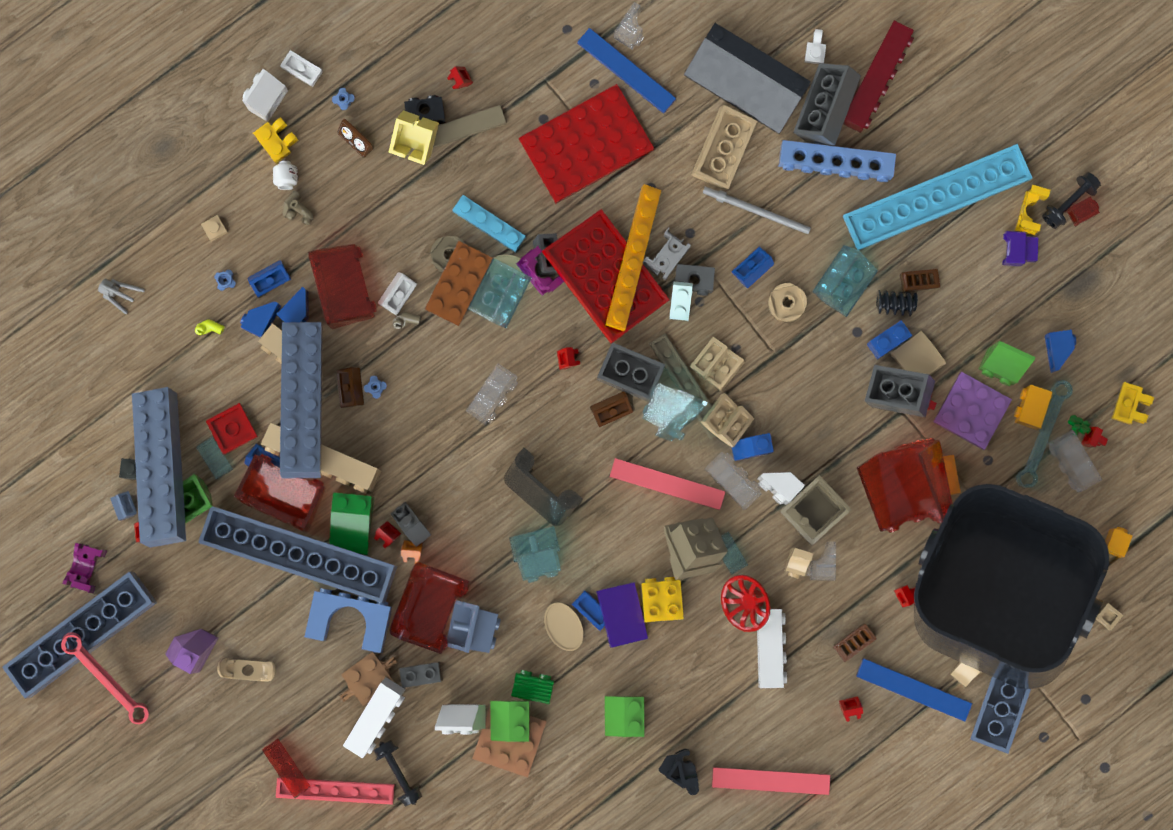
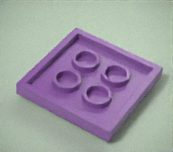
M960 372L933 422L985 450L1012 399Z

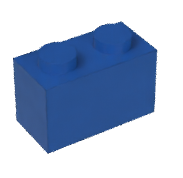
M901 320L869 341L867 346L878 360L912 337V334Z

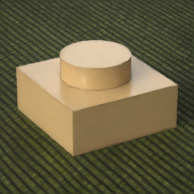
M218 215L201 224L211 242L228 233Z
M1106 603L1099 611L1096 620L1108 630H1112L1123 615L1109 603Z

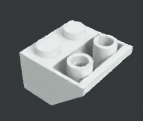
M262 69L260 73L258 72L255 75L251 88L246 89L242 101L249 111L268 122L288 90L284 84Z
M791 472L763 473L757 478L760 481L758 483L759 486L765 491L770 490L774 494L772 496L773 499L780 505L790 503L805 486Z
M442 705L435 730H442V734L460 733L467 735L479 733L480 729L486 728V705Z

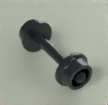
M1087 172L1083 176H1078L1076 180L1080 186L1079 189L1058 209L1052 205L1046 207V212L1042 215V218L1050 227L1057 229L1060 225H1065L1067 221L1063 213L1085 192L1091 196L1097 194V189L1101 186V183L1095 175Z
M392 740L386 743L380 741L379 747L374 749L375 760L378 761L385 757L405 794L398 797L397 800H400L405 807L410 804L416 805L417 800L423 797L420 792L421 786L419 785L413 789L409 786L392 755V752L399 749V747L395 746Z

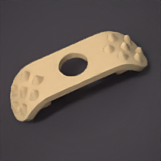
M223 658L218 663L217 671L223 678L269 682L275 675L274 662ZM246 665H251L254 668V672L250 676L243 674V668Z

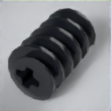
M878 290L876 298L878 314H881L882 310L885 309L886 315L889 314L890 310H893V314L896 315L898 310H900L901 316H904L905 311H908L909 317H911L913 311L917 309L918 295L914 293L911 296V293L907 292L904 296L901 291L897 296L895 291H891L889 295L887 290H884L881 295L880 290Z

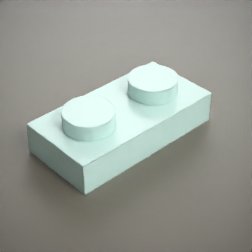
M673 282L670 319L689 321L693 283Z

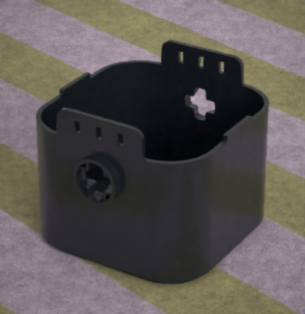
M982 484L971 487L960 494L953 504H950L940 528L932 530L918 564L922 567L919 571L914 591V623L916 630L924 643L933 650L1009 685L1022 689L1043 687L1055 680L1062 672L1079 636L1087 639L1103 603L1102 600L1096 597L1109 566L1107 544L1099 531L1089 523L1028 495H1022L995 484Z

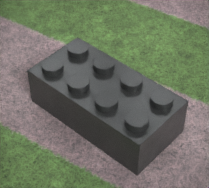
M819 63L793 133L805 142L835 145L861 75L848 65Z

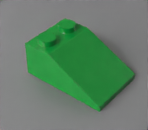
M333 492L330 545L358 554L368 555L374 497Z

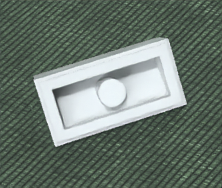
M398 272L378 301V304L397 316L417 283L403 273Z

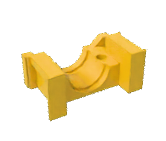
M1032 185L1031 190L1025 192L1015 228L1016 232H1026L1027 235H1035L1040 231L1041 224L1032 222L1033 219L1027 215L1026 208L1034 206L1038 200L1045 201L1050 195V189Z

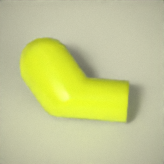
M208 319L197 324L195 333L201 336L214 331L221 335L225 326Z

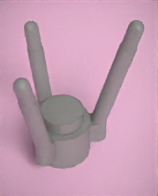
M103 279L98 291L103 294V298L109 300L124 314L128 313L127 310L112 297L118 295L131 302H134V299L118 291L119 287L117 286L145 292L143 288L121 283L114 279L111 281Z

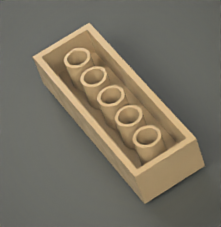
M270 423L261 445L265 446V451L276 456L280 454V427ZM321 445V475L330 479L333 475L337 477L335 481L347 486L352 483L354 484V489L365 494L367 491L373 492L382 471Z

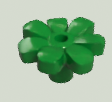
M1076 415L1070 416L1068 424L1072 425L1070 433L1073 436H1077L1079 432L1089 434L1091 431L1089 426L1091 424L1087 420L1083 422L1081 417Z

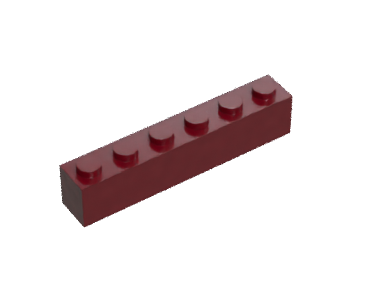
M895 20L893 21L850 104L843 125L859 133L864 128L868 129L872 121L869 118L871 113L877 112L881 104L878 100L880 96H885L889 88L886 85L888 80H893L898 71L894 69L897 63H902L906 55L903 53L905 47L909 48L914 40V37L911 36L914 31L913 29Z

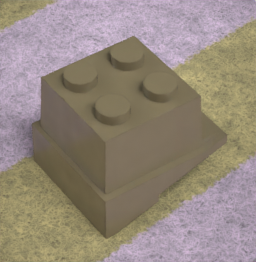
M819 475L791 500L780 513L812 546L852 509Z
M713 517L664 526L675 580L713 573L722 565L721 560L728 550Z

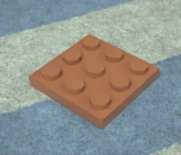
M489 708L486 717V728L481 731L472 759L528 778L546 721L530 716L529 742L491 741Z

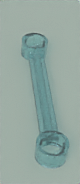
M1065 380L1058 381L1051 387L1053 398L1025 469L1021 470L1016 476L1017 484L1022 488H1031L1038 482L1036 470L1063 401L1072 395V386ZM1061 384L1065 385L1068 393L1064 396H1058L1055 388H1058ZM1029 472L1033 476V482L1024 485L1021 481V476Z

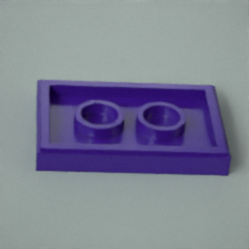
M635 582L597 591L610 648L648 639Z

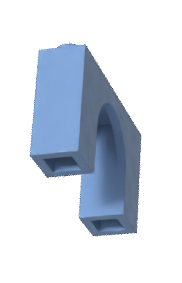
M320 588V592L314 591L304 637L326 641L332 616L340 608L349 606L359 610L366 621L362 649L383 653L392 607L388 606L389 602L381 603L377 601V603H371L368 598L358 596V600L350 598L351 594L341 592L337 596L331 594L332 590Z

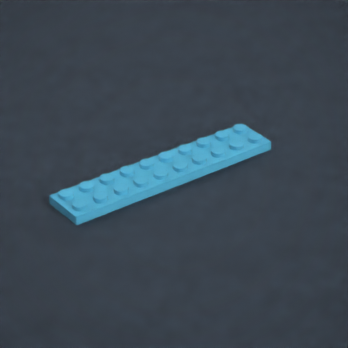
M1018 144L854 210L843 215V218L857 251L1030 181L1032 175Z

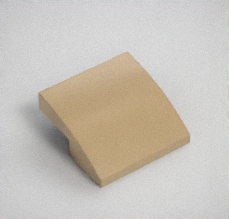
M922 331L891 353V356L902 369L931 375L946 364L941 354Z
M712 337L690 365V368L722 392L745 361L729 350L722 342Z
M721 394L701 423L724 443L734 447L754 418L743 406H737L726 394Z

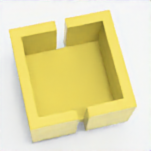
M403 110L396 118L389 153L405 158L413 148L414 150L408 159L425 165L431 157L439 123L424 117L419 120L418 115Z

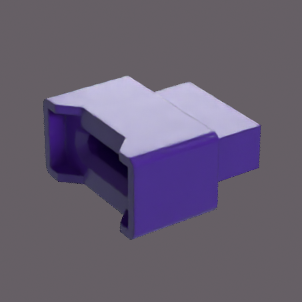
M1006 231L1003 234V239L1007 242L1006 258L1002 261V265L1023 266L1025 262L1036 263L1038 261V237H1026V232Z

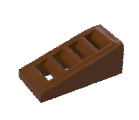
M938 269L909 271L900 274L903 293L940 288ZM929 274H933L934 284H931ZM922 275L926 276L927 285H924ZM915 276L919 278V286L916 285ZM908 277L912 279V286H909Z
M863 623L834 645L833 648L841 659L846 662L877 638L867 625ZM861 631L865 633V635L868 637V640H865L863 638V636L860 634ZM854 636H857L862 644L860 646L853 638ZM850 640L856 649L852 650L847 641ZM844 645L849 654L846 655L840 646Z

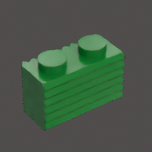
M521 670L520 673L515 675L511 696L550 704L554 680H551L549 675L540 674L539 677L532 676L530 671Z

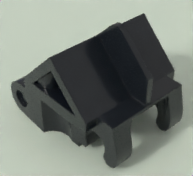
M681 749L673 755L666 756L658 769L659 772L681 788H686L690 795L698 794L699 784L695 765L691 760L683 761V757L690 755V751L688 749Z

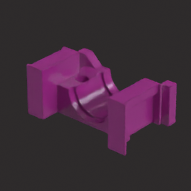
M539 246L525 254L516 265L543 296L547 292H553L564 281L560 275L553 280L550 277L540 278L536 275L535 265L537 260L535 257L542 252Z
M75 543L73 563L62 584H71L70 588L94 593L96 586L89 584L97 557H105L107 550H98L89 547V545L84 544L83 546V544Z

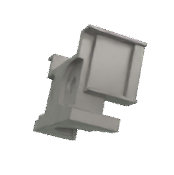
M670 228L664 233V237L668 241L654 260L646 257L643 261V265L656 274V276L662 272L664 274L662 279L665 281L681 258L691 248L689 243L686 246L682 244L684 239L681 241L669 232Z

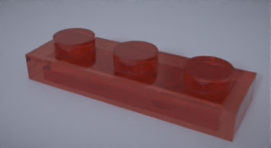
M276 739L262 749L294 798H297L311 788L279 739Z

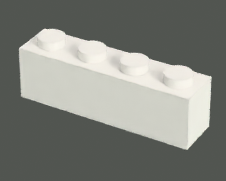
M770 609L767 623L757 630L759 688H784V683H787V672H783V664H786V652H783V644H786V633H782V625H785V613H782V609ZM757 614V623L760 624L764 617Z
M385 677L343 746L361 758L367 753L371 754L377 745L374 741L376 738L380 739L386 730L383 726L386 722L390 723L395 715L393 712L396 706L399 708L405 699L402 696L405 689Z

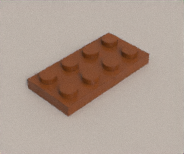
M458 241L425 310L459 326L493 258Z

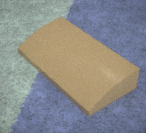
M726 105L721 106L691 175L728 190L757 121Z

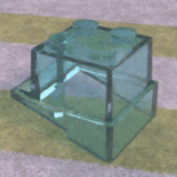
M658 383L651 392L652 398L649 404L644 407L642 419L659 427L655 434L656 436L668 441H672L674 438L683 440L685 433L680 431L691 419L694 420L708 402L680 389L677 391Z
M554 526L509 537L514 563L518 562L523 581L527 580L528 583L538 581L539 577L546 575L547 578L554 577L561 571L557 552L560 551Z

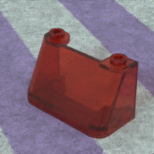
M356 244L308 252L324 317L331 329L376 318L374 312H377L375 301H371L369 298L360 264V258L363 257L360 246L357 247Z
M255 454L234 497L239 502L308 533L326 490V487L323 486L324 482L316 478L313 481L304 478H281L280 467L275 466L271 462L272 459L264 454H261V456Z
M421 562L415 563L392 620L390 634L402 641L442 654V651L445 650L448 644L446 635L443 633L456 598H461L468 592L469 581Z

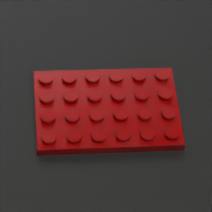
M617 84L519 137L522 147L555 204L654 150L652 143Z
M600 209L543 249L542 253L612 344L670 301V299L642 263L626 329L621 331L605 325L627 242L604 211Z

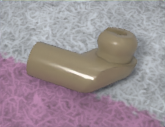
M293 191L284 201L282 214L289 220H293L296 216V212L292 210L290 203L301 198L300 194L296 191Z
M293 200L290 203V207L303 216L301 219L302 223L310 225L311 221L314 220V216L306 206L297 200Z
M403 312L393 320V327L401 329L409 323L419 325L421 316Z

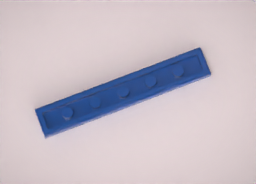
M589 28L577 42L578 45L663 114L675 102L676 98L592 29Z
M862 659L856 674L858 678L964 722L972 706L970 702L866 659Z

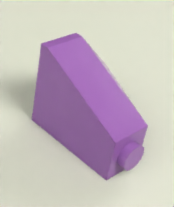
M203 629L176 636L165 655L174 666L187 673H199L218 637Z

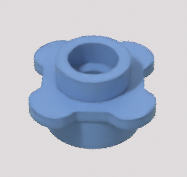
M340 88L339 93L332 97V102L338 104L341 110H347L351 102L355 100L354 95L346 92L345 88Z
M231 270L215 274L214 278L218 283L217 288L220 291H224L228 287H235L236 282L233 280V272Z
M372 376L368 385L364 386V391L371 393L377 399L381 396L383 390L387 388L385 382L379 381L377 376Z

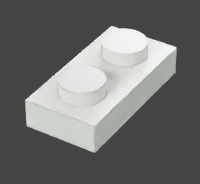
M291 50L280 65L282 69L312 87L323 72L322 69Z

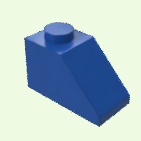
M302 287L276 315L284 322H306L309 319L308 291Z
M272 302L249 310L240 321V324H242L241 328L261 338L271 324H273L281 305L277 302Z
M1072 330L1052 332L1045 335L1051 373L1060 370L1075 349L1076 337L1072 334Z
M770 433L741 439L734 447H731L734 461L772 454L774 452Z

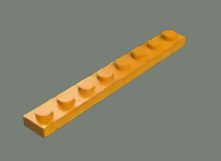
M645 184L641 187L605 324L621 331L626 329L661 190Z

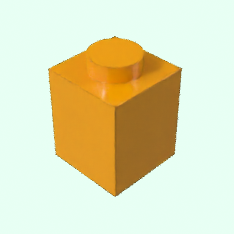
M1121 527L1109 529L1105 539L1109 554L1118 558L1125 557L1133 537L1128 534V530Z

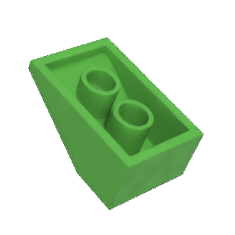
M998 341L986 350L978 369L983 371L982 374L989 378L994 376L1000 379V383L1010 386L1018 383L1035 360V357Z

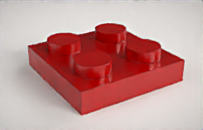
M241 403L206 420L223 455L258 438Z

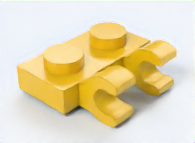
M281 117L272 126L267 122L253 132L276 164L291 153L288 148L299 141L292 132L283 141L277 133L287 127V124Z
M1123 382L1111 419L1129 425L1132 424L1133 420L1141 424L1147 423L1149 415L1137 412L1136 408L1138 402L1147 406L1152 405L1154 397L1142 394V387Z

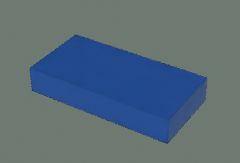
M584 591L572 605L600 631L605 626L600 604Z

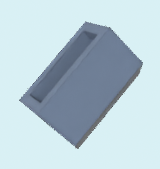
M129 491L110 498L119 521L137 514Z

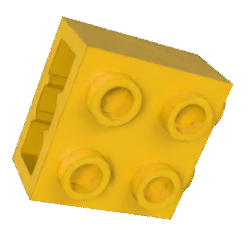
M665 577L663 582H657L656 578L645 579V583H641L644 622L684 619L680 580H675V577Z

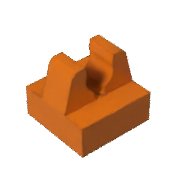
M404 540L401 549L403 561L407 562L408 557L415 558L414 562L417 564L421 557L423 542L416 547L411 541Z

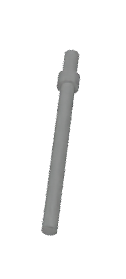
M706 186L703 190V194L714 197L716 201L721 203H729L806 234L810 232L811 227L729 196L727 192L722 190L717 191Z

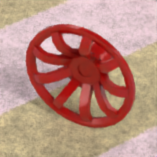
M747 575L734 576L724 584L721 592V605L729 622L744 632H754L761 629L767 623L771 609L770 600L764 587L756 579ZM738 580L741 591L735 589L732 583ZM744 580L752 582L749 590L746 589ZM727 590L739 598H726ZM764 601L766 602V612L760 609ZM726 603L740 604V606L729 612ZM744 610L739 624L733 617ZM756 613L764 617L760 624L756 621ZM749 614L753 627L745 626Z

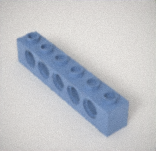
M783 140L780 147L778 167H783V170L787 171L802 169L801 171L804 173L818 171L822 175L834 173L844 178H848L851 175L858 176V179L861 180L875 178L879 182H888L894 176L896 154ZM801 154L804 160L797 161L794 155ZM819 156L823 162L820 164L815 163L813 157ZM832 159H839L841 161V165H834L832 163ZM851 161L859 162L860 167L854 168L851 165ZM876 163L879 170H872L870 164Z

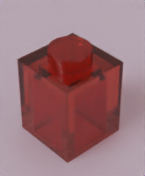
M1091 196L1071 206L1066 211L1075 227L1100 213L1098 203Z

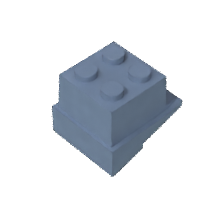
M456 600L445 646L469 653V650L489 653L490 649L495 647L496 638L493 635L494 631L499 629L501 619L498 618L496 613L479 609V606Z

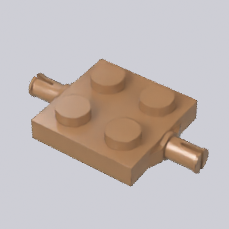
M371 652L341 674L349 688L339 695L340 698H343V702L354 695L365 707L385 677L395 683L389 671L392 666L398 663L395 657L392 656V658L384 663L379 660L374 652Z

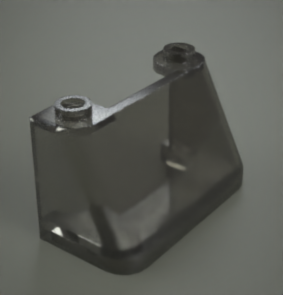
M523 448L506 471L504 482L550 524L560 526L583 502V498L573 490H566L559 497L555 496L531 475L535 462L534 456L526 448Z

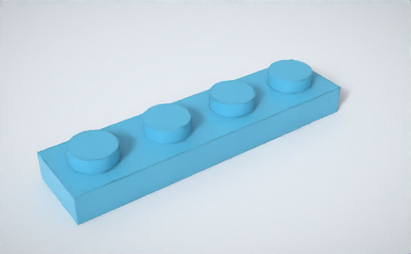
M464 195L461 196L452 210L455 214L515 253L526 238L524 234Z

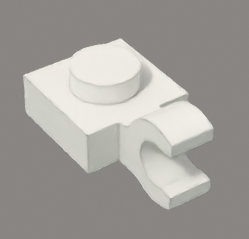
M815 29L813 43L807 42L805 63L824 64L826 45L821 44L823 30Z

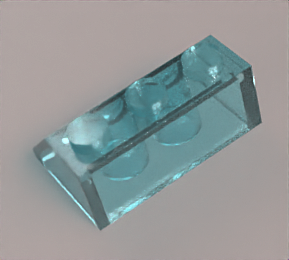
M843 245L812 292L822 302L847 317L878 270L859 250Z
M493 258L468 309L501 327L507 328L532 277Z

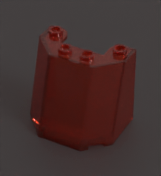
M927 438L898 445L893 450L874 455L857 467L880 532L888 531L892 533L899 530V526L907 521L913 520L916 523L928 517L932 521H937L938 524L942 523L950 504H953L941 443L938 439Z

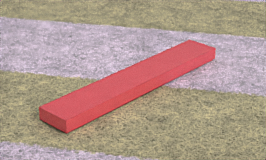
M616 458L609 476L717 510L721 509L725 491Z
M713 767L712 787L829 795L830 775Z
M278 777L276 798L393 805L395 784Z

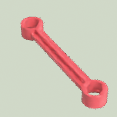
M67 633L62 638V650L67 654H74L124 706L132 723L143 724L146 722L149 715L147 706L143 703H136L82 646V639L77 633ZM68 637L77 638L78 646L76 649L70 650L66 648L65 643ZM137 707L143 708L145 714L144 718L139 720L133 718L134 708Z

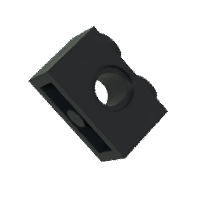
M430 95L427 99L410 98L404 102L405 111L418 115L419 120L424 117L439 124L446 123L442 97ZM424 107L430 109L427 114H421L420 110Z

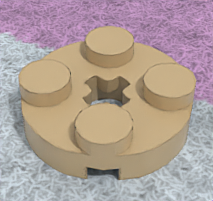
M780 284L770 294L768 300L769 310L779 321H795L805 311L807 306L806 295L801 288L794 284ZM784 298L793 301L789 308L782 304L785 301Z

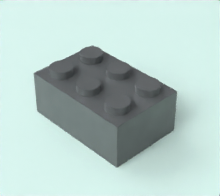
M612 343L597 376V380L650 402L665 364Z
M874 365L865 402L872 408L926 418L935 380L929 374Z

